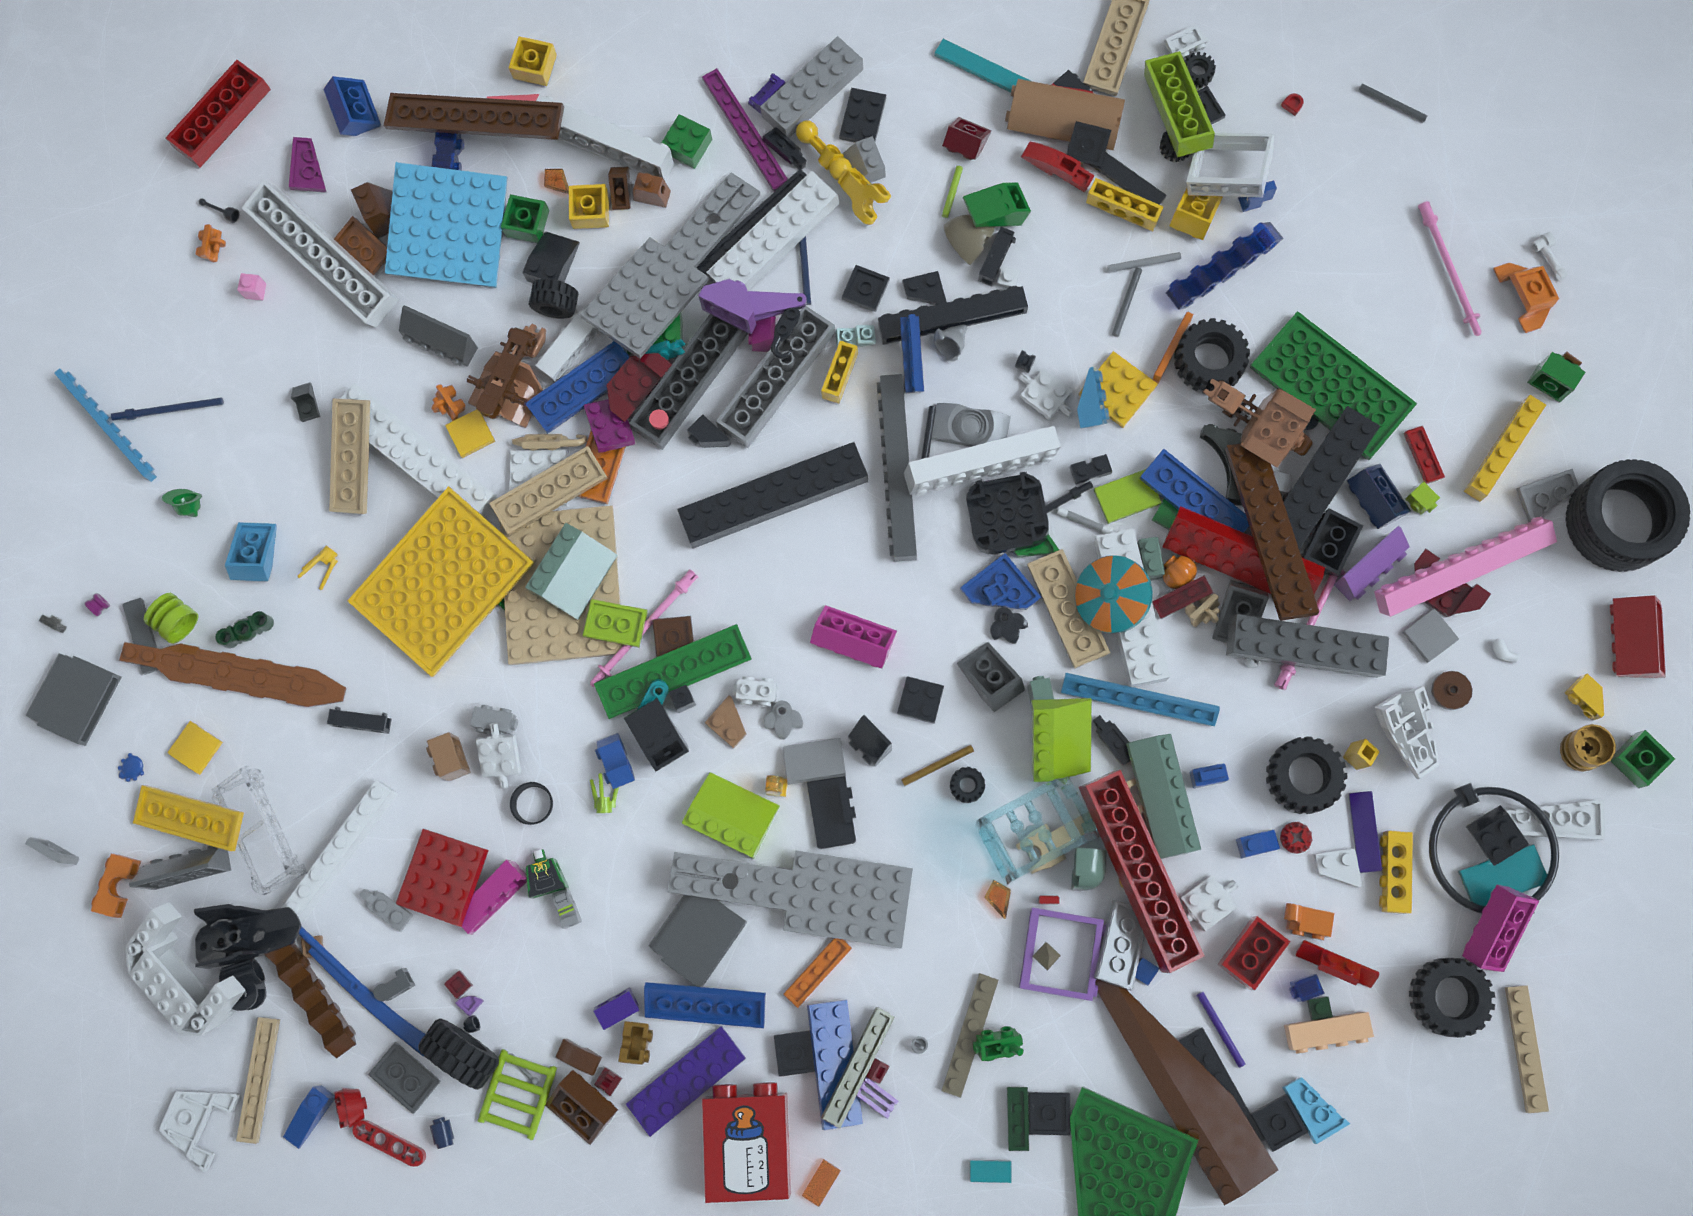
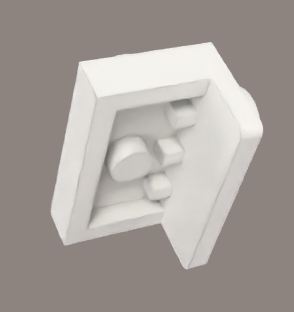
M1196 24L1165 39L1164 43L1170 54L1180 51L1183 59L1190 55V52L1195 51L1197 53L1203 50L1209 39L1208 37H1203Z

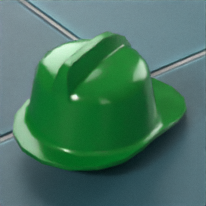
M175 489L165 493L162 496V501L171 505L180 516L197 517L198 511L201 508L200 499L202 494L188 489Z

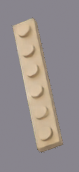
M1528 986L1505 987L1526 1113L1549 1112Z
M258 1017L237 1142L259 1143L280 1019Z

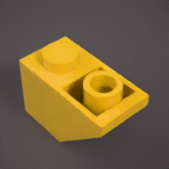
M1588 673L1580 676L1564 693L1568 696L1571 703L1578 705L1583 710L1586 717L1593 720L1600 719L1604 716L1603 687Z

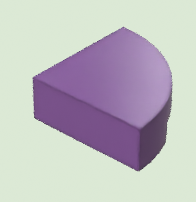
M466 996L456 1001L455 1004L468 1016H472L484 1000L476 996Z

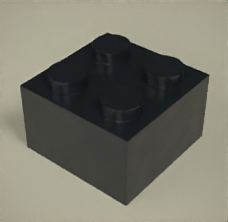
M1501 805L1466 826L1493 866H1496L1529 845L1510 815Z

